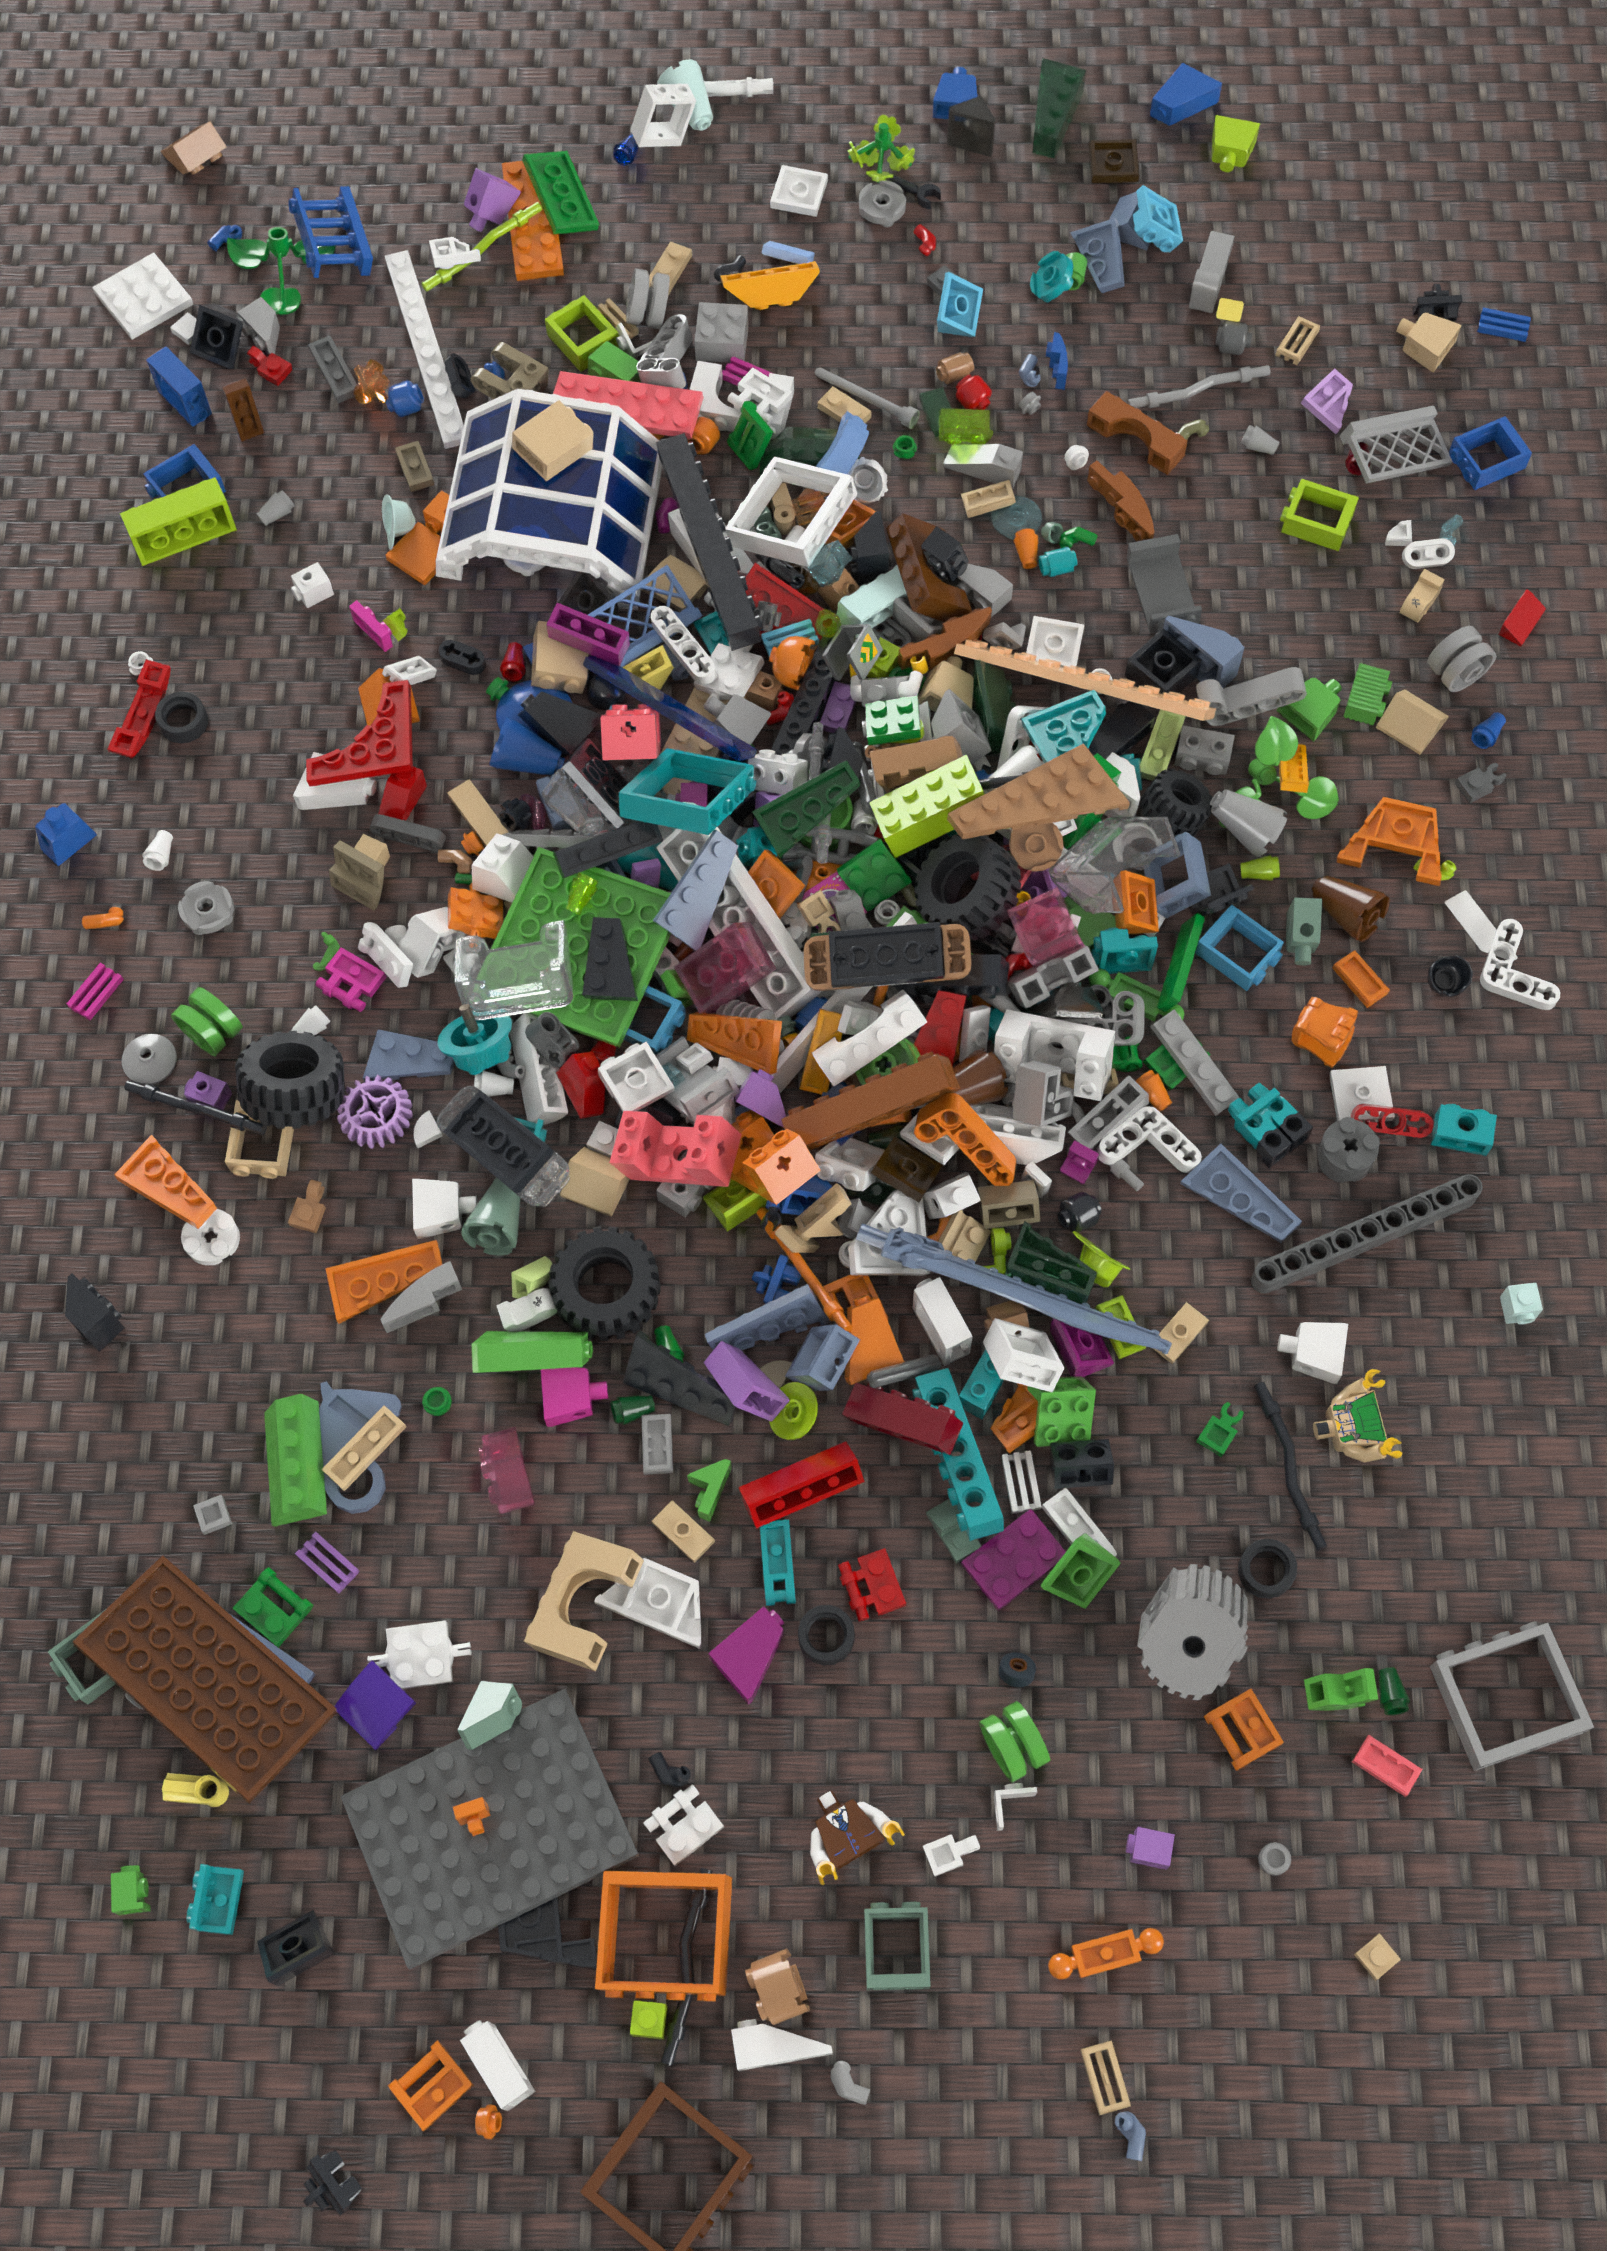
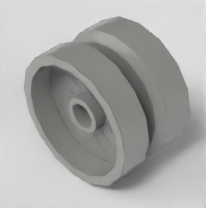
M635 268L627 295L626 323L639 325L646 311L647 327L660 330L667 306L669 275L656 273L649 287L650 277L648 271Z
M1473 626L1462 627L1450 634L1435 647L1427 660L1428 666L1436 675H1442V683L1450 692L1463 690L1473 684L1489 670L1497 657L1495 651L1488 643H1481L1482 637Z

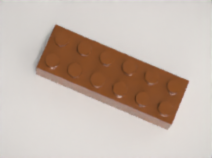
M933 1052L919 1056L917 1058L918 1062L913 1065L907 1066V1063H903L891 1068V1074L885 1076L876 1074L865 1079L866 1084L855 1087V1085L844 1087L839 1090L840 1095L830 1098L829 1095L815 1099L813 1101L814 1105L804 1108L799 1106L787 1112L789 1116L782 1118L781 1121L784 1129H789L799 1134L808 1150L811 1151L929 1103L944 1094L958 1091L960 1086L949 1058L939 1054L934 1055Z

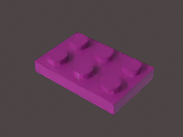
M1030 1509L1007 1526L1004 1531L998 1533L964 1559L961 1565L999 1611L1051 1571L1066 1551L1033 1510Z

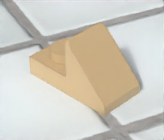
M836 1183L794 1220L805 1238L842 1236L843 1232L835 1218L842 1215L852 1203L845 1190Z

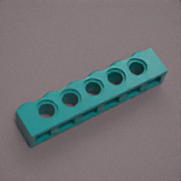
M949 1368L915 1377L916 1389H912L914 1399L918 1397L931 1403V1407L936 1409L938 1407L933 1406V1404L943 1403V1406L954 1410V1416L963 1422L952 1452H961V1455L952 1456L932 1450L934 1456L939 1454L942 1462L938 1463L942 1480L948 1479L950 1488L947 1489L950 1503L952 1506L957 1505L959 1514H956L960 1531L967 1532L969 1541L1004 1531L1001 1509ZM961 1477L971 1478L969 1481L959 1480ZM971 1502L980 1503L977 1507H971L968 1504Z

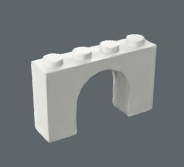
M698 361L690 386V390L703 393L704 398L698 417H706L713 420L720 431L733 432L741 412L723 404L718 398L723 381L722 365ZM770 373L769 378L792 391L793 399L794 377ZM792 399L778 414L770 409L767 412L773 416L771 424L768 425L773 430L771 439L782 440Z
M901 990L880 1006L884 1010L883 1013L863 1031L842 1042H838L833 1037L812 1052L817 1063L833 1086L845 1080L927 1023L916 1004L904 990Z

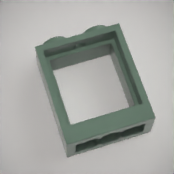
M104 1611L48 1651L53 1659L49 1663L51 1668L59 1677L64 1675L69 1683L66 1686L68 1693L75 1701L80 1699L86 1704L93 1702L116 1683L105 1675L92 1686L86 1688L67 1661V1658L78 1651L72 1641Z
M883 1902L871 1903V1909H864L866 1991L930 1989L928 1908L921 1907L920 1902H903L902 1908H889V1903ZM919 1919L921 1974L874 1975L873 1920Z

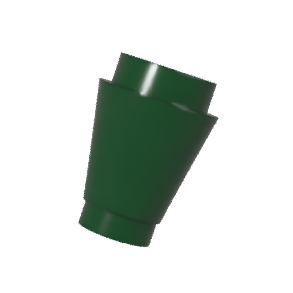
M651 1395L617 1397L616 1400L610 1402L615 1424L622 1423L625 1425L641 1418L642 1415L655 1412V1405Z
M1394 1667L1381 1669L1379 1671L1380 1708L1384 1709L1385 1715L1389 1716L1406 1713L1409 1711L1408 1704L1410 1699L1397 1673V1669Z

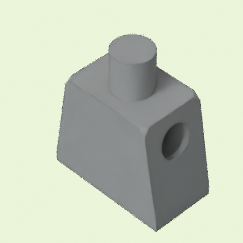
M735 694L726 705L713 696L704 708L716 717L709 728L710 732L729 751L738 745L746 752L771 716V713Z

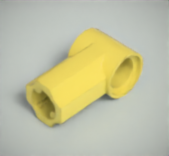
M167 1773L162 1787L163 1800L219 1807L225 1803L229 1796L227 1784L212 1775L195 1776ZM212 1784H216V1794L207 1799V1788Z

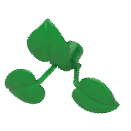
M274 227L269 230L267 244L256 239L227 238L228 254L233 263L238 267L245 269L257 268L261 261H267L270 251L277 257L280 289L275 287L268 288L261 293L260 297L270 305L276 314L287 315L296 311L300 306L301 296L295 288L284 289L282 258L291 249L295 257H302L303 263L306 264V252L302 240L293 245L292 239H288L287 230L282 227ZM318 246L317 248L320 255L334 254L336 246Z

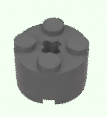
M1345 1117L1333 1123L1325 1131L1317 1149L1321 1171L1331 1180L1341 1183L1345 1181L1356 1182L1363 1179L1370 1171L1378 1155L1379 1137L1368 1125L1352 1117Z

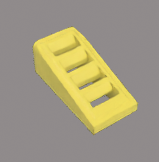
M1221 298L1216 317L1218 319L1239 322L1244 303L1242 301Z

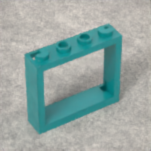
M666 748L657 759H654L619 792L620 817L709 835L755 790L757 780H754V765ZM673 777L725 787L706 807L653 797Z

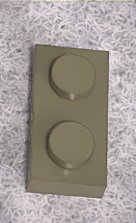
M419 441L395 448L411 492L435 485Z

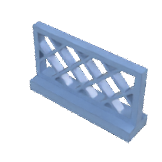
M668 565L588 614L593 618L597 615L608 618L607 623L610 625L612 619L626 622L624 630L627 632L629 623L643 626L642 636L639 639L630 638L632 643L620 667L610 663L609 667L611 670L618 671L664 642L654 630L652 624L648 623L650 610L656 608L651 606L654 592L668 596L666 607H670L671 597L679 598L683 601L686 609L681 612H673L685 627L693 624V622L703 616L698 607L695 608ZM664 573L670 581L669 591L655 588L657 577ZM652 581L651 587L646 586V584ZM638 589L650 591L648 605L634 601L635 593ZM631 595L630 600L624 599L627 596ZM616 603L629 604L627 618L613 615ZM633 606L647 609L644 622L630 619ZM610 608L609 614L604 613L605 610ZM663 619L666 627L669 626L667 619ZM647 628L653 629L646 634Z

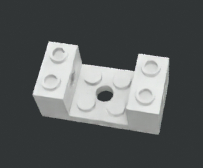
M1007 1009L995 1035L994 1054L1001 1061L1006 1071L1007 1078L1003 1080L1005 1082L1016 1084L1015 1073L1017 1066L1036 1060L1060 1067L1061 1072L1075 1074L1073 1096L1101 1101L1111 1076L1115 1031ZM1051 1042H1058L1062 1044L1064 1048H1055L1051 1044Z

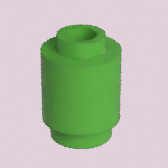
M1073 252L1066 255L1073 262V274L1071 277L1073 278V284L1069 290L1080 288L1084 282L1087 267L1086 257L1078 252Z

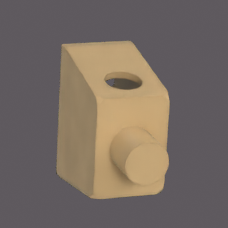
M1423 313L1416 323L1403 318L1396 332L1406 336L1403 347L1404 353L1434 373L1455 344L1461 325L1429 313Z
M951 656L947 659V662L942 661L929 672L918 696L919 704L928 701L929 708L936 712L945 691L950 689L972 709L974 678L969 673L961 670L963 662L959 657Z

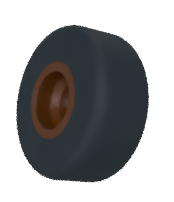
M1017 1652L1006 1654L1001 1659L999 1666L1001 1679L1013 1687L1028 1686L1032 1683L1036 1672L1034 1661L1029 1656Z

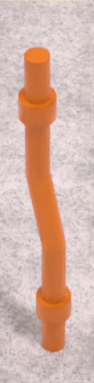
M762 1207L757 1211V1215L760 1218V1220H762L765 1214L768 1212V1210L765 1207ZM768 1220L765 1231L771 1239L777 1241L805 1282L810 1286L815 1296L824 1306V1313L831 1321H835L838 1326L850 1333L853 1330V1326L845 1317L844 1309L838 1301L830 1297L800 1253L791 1252L775 1235L776 1233L773 1231L774 1225Z

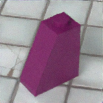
M764 1606L708 1653L712 1663L748 1705L754 1700L784 1636V1631L781 1627L784 1624L783 1620L774 1610L768 1612Z

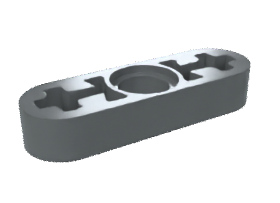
M380 814L374 816L369 827L373 834L381 838L435 852L443 848L446 840L445 834L437 829Z

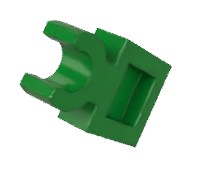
M1226 1402L1221 1408V1419L1212 1415L1196 1441L1221 1458L1238 1432L1231 1426L1238 1424L1244 1414V1411L1240 1410L1237 1416H1229L1227 1414L1230 1406L1229 1402Z

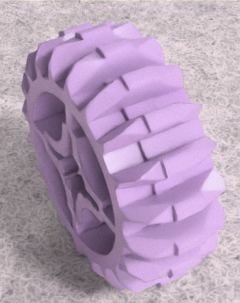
M377 1074L374 1081H371L370 1077L366 1076L365 1083L361 1084L355 1080L356 1088L347 1087L346 1092L348 1096H344L342 1104L337 1109L340 1114L337 1120L341 1124L342 1132L348 1134L347 1136L350 1141L353 1142L357 1139V1144L361 1147L367 1142L368 1147L373 1149L377 1142L380 1147L384 1148V1141L389 1140L394 1144L395 1135L403 1137L404 1133L401 1128H409L410 1123L407 1119L412 1118L413 1114L409 1110L412 1108L411 1100L408 1099L409 1095L406 1090H402L400 1083L396 1082L393 1084L392 1079L389 1077L382 1082L381 1076ZM363 1101L362 1108L356 1111L357 1114L354 1115L356 1108ZM370 1105L378 1112L380 1118L372 1112ZM396 1108L393 1117L390 1119L389 1122H386L387 1117L391 1113H393L392 1110ZM369 1126H376L377 1128H367V1127H369Z

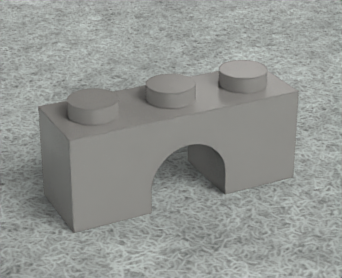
M1077 943L1008 979L1007 983L1017 1004L1028 1008L1049 997V992L1054 988L1069 982L1076 983L1099 971L1088 946Z

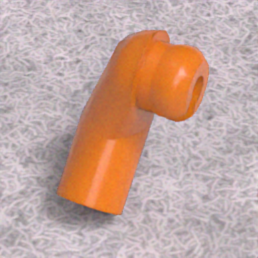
M111 907L106 914L84 916L82 918V925L85 929L119 926L124 920L122 917L123 910L119 907Z

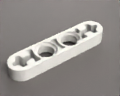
M666 606L656 607L651 612V622L654 630L697 683H711L716 677L715 664L672 609ZM659 618L667 619L669 626L666 627L664 621ZM676 632L683 634V637L679 640H671L669 638ZM687 650H695L697 652L691 658L683 656ZM699 663L701 664V667H702L705 671H708L707 673H704L703 671H699V666H698Z

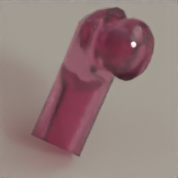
M523 794L519 800L525 801L531 808L532 828L535 830L544 829V804L530 794Z

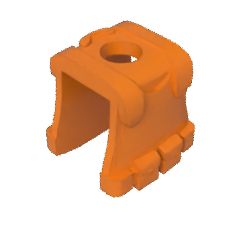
M1311 997L1293 1028L1292 1042L1295 1046L1306 1049L1324 1062V1065L1333 1068L1341 1060L1351 1042L1358 1011L1351 1007L1348 1009L1323 1002L1320 998Z

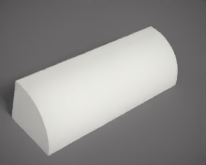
M523 1013L512 1024L510 1037L516 1064L523 1065L526 1069L525 1076L519 1078L527 1121L537 1123L538 1119L544 1120L543 1125L563 1118L568 1114L563 1085L556 1074L559 1067L550 1065L526 1037V1027L537 1017L530 1013Z

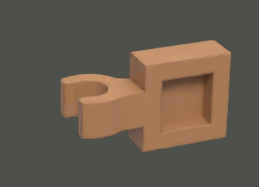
M310 1180L306 1191V1199L297 1197L288 1221L291 1227L317 1233L326 1209L324 1204L319 1203L325 1187L321 1186V1182Z

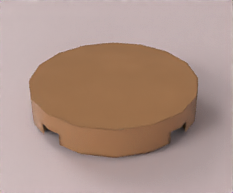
M1035 823L1023 825L1022 829L1013 830L1009 839L1010 854L1015 858L1017 864L1023 869L1033 872L1044 871L1053 866L1060 858L1064 847L1062 834L1054 823L1038 826Z

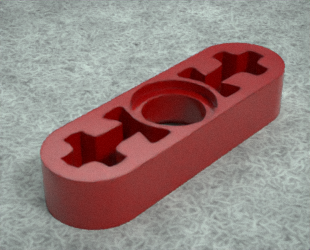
M1359 1104L1351 1112V1117L1358 1121H1361L1358 1117L1359 1115H1364L1365 1110H1367L1369 1115L1378 1117V1122L1367 1119L1365 1124L1374 1132L1423 1138L1428 1136L1434 1127L1433 1119L1425 1112L1419 1110ZM1391 1113H1396L1399 1116V1123L1394 1128H1388L1385 1125V1119ZM1421 1117V1120L1426 1122L1425 1126H1421L1418 1131L1415 1126L1406 1124V1119L1418 1122Z

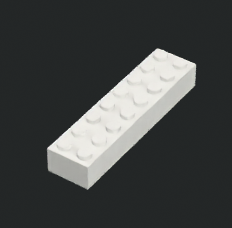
M716 827V828L714 829V830H717V831H719V832L721 833V831L719 830L718 827ZM676 829L656 847L678 881H680L711 833L705 835ZM735 854L709 928L760 1005L764 1009L772 1010L776 1020L786 1015H789L791 1018L822 991L813 990L806 983L803 953Z

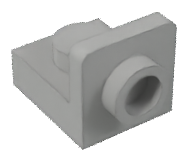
M1002 622L984 629L983 638L994 647L1003 646L1014 650L1022 647L1026 626L1020 623L1010 627Z

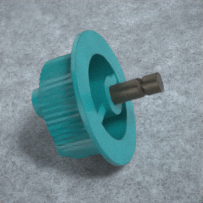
M464 1004L459 1007L462 1016L448 1024L438 1037V1047L443 1054L453 1057L459 1069L468 1071L470 1075H477L486 1068L492 1067L497 1063H503L509 1059L511 1042L508 1034L512 1028V1020L508 1013L502 1010L481 1009L472 1012L470 1005Z

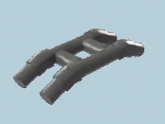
M815 826L805 835L812 836L811 849L794 847L788 850L781 857V860H796L800 856H810L813 861L843 865L856 856V854L848 855L850 841L870 846L880 838L860 830ZM823 837L839 839L837 853L821 851Z

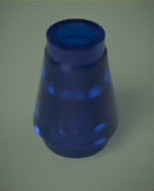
M632 133L616 144L613 149L615 161L622 166L633 163L639 149Z

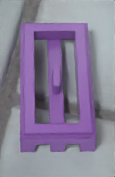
M317 1532L312 1535L310 1541L307 1540L303 1544L304 1547L295 1553L298 1558L337 1593H340L360 1572ZM319 1543L350 1571L349 1574H344L314 1546ZM310 1551L342 1581L337 1584L306 1556L307 1553Z

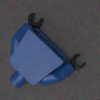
M814 1175L777 1205L767 1200L766 1208L769 1210L761 1220V1228L764 1229L769 1220L773 1223V1231H775L781 1223V1216L777 1210H780L781 1213L800 1215L832 1186L827 1180H822L818 1175Z

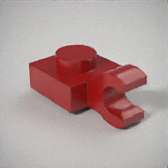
M252 346L247 352L252 357L249 362L258 367V375L276 386H279L293 370L291 363L274 353L266 357L255 346Z

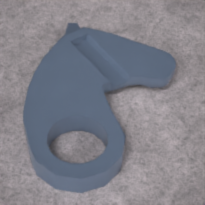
M327 1381L321 1383L323 1401L319 1414L323 1468L383 1406H386L395 1416L399 1417L402 1406L397 1396L389 1393L355 1389L333 1390ZM375 1460L366 1469L371 1472L373 1477L372 1488L368 1494L357 1500L343 1497L339 1486L324 1473L325 1491L339 1509L351 1514L367 1512L380 1502L386 1489L385 1474Z

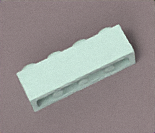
M898 565L889 572L880 574L871 583L862 585L851 595L842 597L837 605L838 609L835 619L841 625L870 624L871 628H874L888 617L893 616L894 600L896 598H908Z

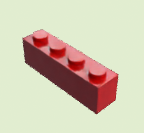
M845 1441L738 1488L755 1527L759 1528L865 1481L858 1460Z

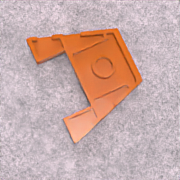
M1383 797L1366 818L1364 825L1357 833H1354L1349 840V844L1337 856V863L1361 868L1368 845L1422 857L1416 875V881L1440 886L1442 876L1440 871L1436 808Z

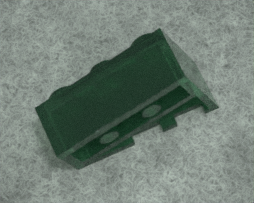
M1024 1221L1005 1275L1011 1278L1017 1276L1021 1278L1022 1282L1032 1286L1040 1285L1044 1287L1045 1291L1056 1295L1064 1294L1067 1296V1299L1076 1303H1087L1097 1272L1071 1253H1065L1053 1245V1240L1047 1236L1045 1238L1031 1229L1032 1225Z

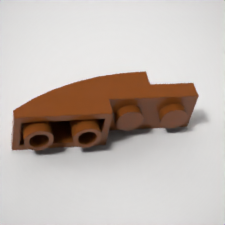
M1097 460L1089 466L1087 481L1094 490H1098L1106 498L1111 506H1115L1114 519L1117 524L1131 533L1136 542L1153 539L1154 526L1150 511L1144 498L1132 481L1122 471L1113 476Z
M991 607L977 608L962 617L949 618L942 624L941 634H932L923 641L905 644L898 652L897 662L901 670L912 667L910 659L914 656L917 662L925 656L929 670L936 667L942 661L947 662V659L951 656L957 657L958 655L954 654L957 643L965 644L966 640H977L983 634L984 629L988 627L992 614Z

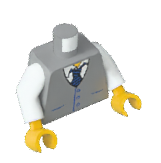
M915 656L910 659L913 671L909 676L859 680L850 663V694L852 699L862 702V706L865 707L866 703H873L875 701L916 696L922 682V674L928 671L925 656L918 662Z

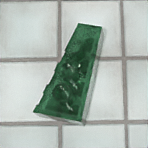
M1042 58L1032 153L1055 159L1084 92L1085 69Z

